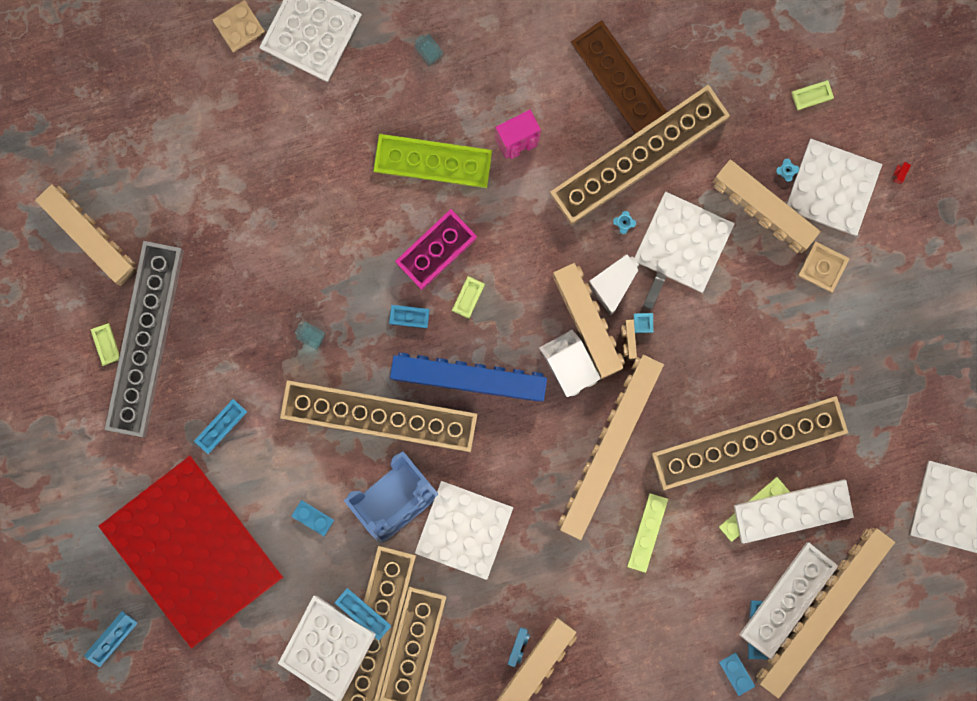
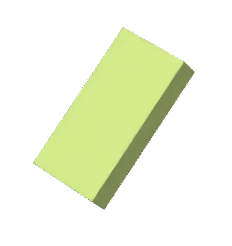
M828 80L791 92L797 111L834 99Z
M468 276L452 311L470 319L485 284Z
M110 324L90 329L102 366L119 361L120 353Z

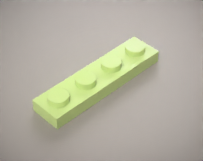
M776 477L748 502L790 491ZM735 513L719 526L720 530L731 542L740 535Z
M649 493L627 567L646 573L668 502L667 498Z

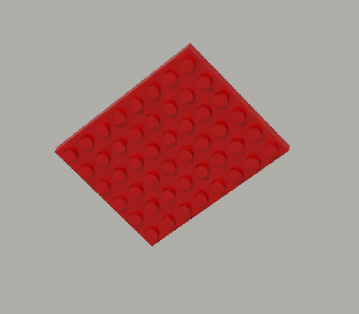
M191 455L98 526L190 648L196 646L284 578Z

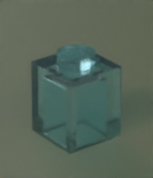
M430 34L427 36L422 35L415 41L414 49L428 67L443 56V51Z
M304 322L303 325L300 324L295 332L297 340L315 350H318L326 336L325 332L307 322Z

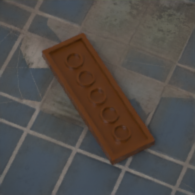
M602 20L571 41V45L635 134L667 113L664 106Z

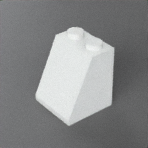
M625 255L588 283L609 315L614 313L638 272L637 266L639 265L633 256Z
M573 330L539 347L567 397L577 395L580 390L595 385L601 379L582 341Z

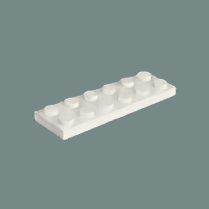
M845 479L734 505L740 539L743 544L854 518Z
M806 542L739 635L767 658L771 659L837 569L838 565L812 544Z

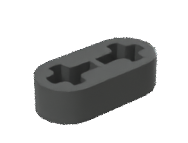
M659 273L656 274L643 306L652 310L666 276Z

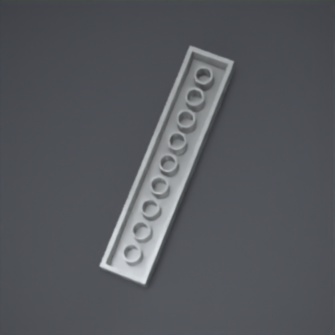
M143 241L105 426L107 431L146 438L184 250L181 248Z

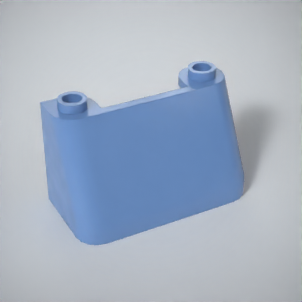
M403 451L392 458L391 467L393 469L366 492L352 491L343 500L366 530L379 543L390 539L432 504L435 497L438 496V492Z

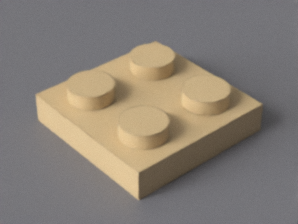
M245 0L213 19V22L233 53L265 34L264 29Z
M815 241L798 277L833 293L850 258Z
M633 319L626 320L624 325L621 326V337L625 338V344L622 345L623 357H627V361H633L637 358Z

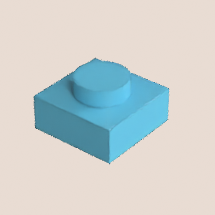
M653 313L633 314L635 333L654 332Z

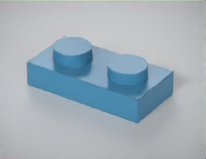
M391 305L389 324L428 329L430 309Z
M303 500L300 501L291 516L322 536L326 535L334 522V519Z
M520 627L507 663L508 665L515 667L516 663L520 664L523 653L520 652L522 645L526 646L530 637L527 634L528 629Z
M736 652L719 661L738 696L755 687Z

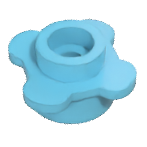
M785 159L782 166L776 169V172L785 178V181L790 182L794 174L799 172V167L794 166L790 159Z
M623 211L622 215L613 220L614 225L619 227L622 234H626L628 229L636 225V221L632 220L628 211Z

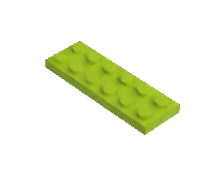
M379 134L374 173L487 189L492 150Z

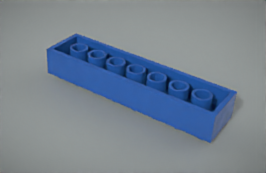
M398 352V356L393 355L390 379L394 381L537 402L544 401L547 378L543 377V373L532 372V375L524 374L525 371L513 369V373L505 372L503 367L494 366V370L486 369V365L475 364L474 367L467 366V362L456 361L455 364L448 363L447 359L442 358L430 361L429 357L417 355L416 359L410 358V354Z

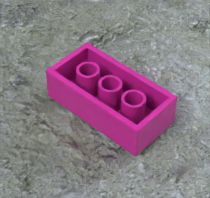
M531 109L495 127V140L505 159L509 157L514 159L521 155L520 152L527 148L529 151L538 146L537 143L540 140L541 129Z
M450 209L408 248L395 263L423 291L477 240V236Z

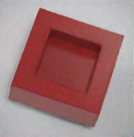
M903 162L901 166H896L893 173L895 176L894 182L898 184L904 182L911 164Z

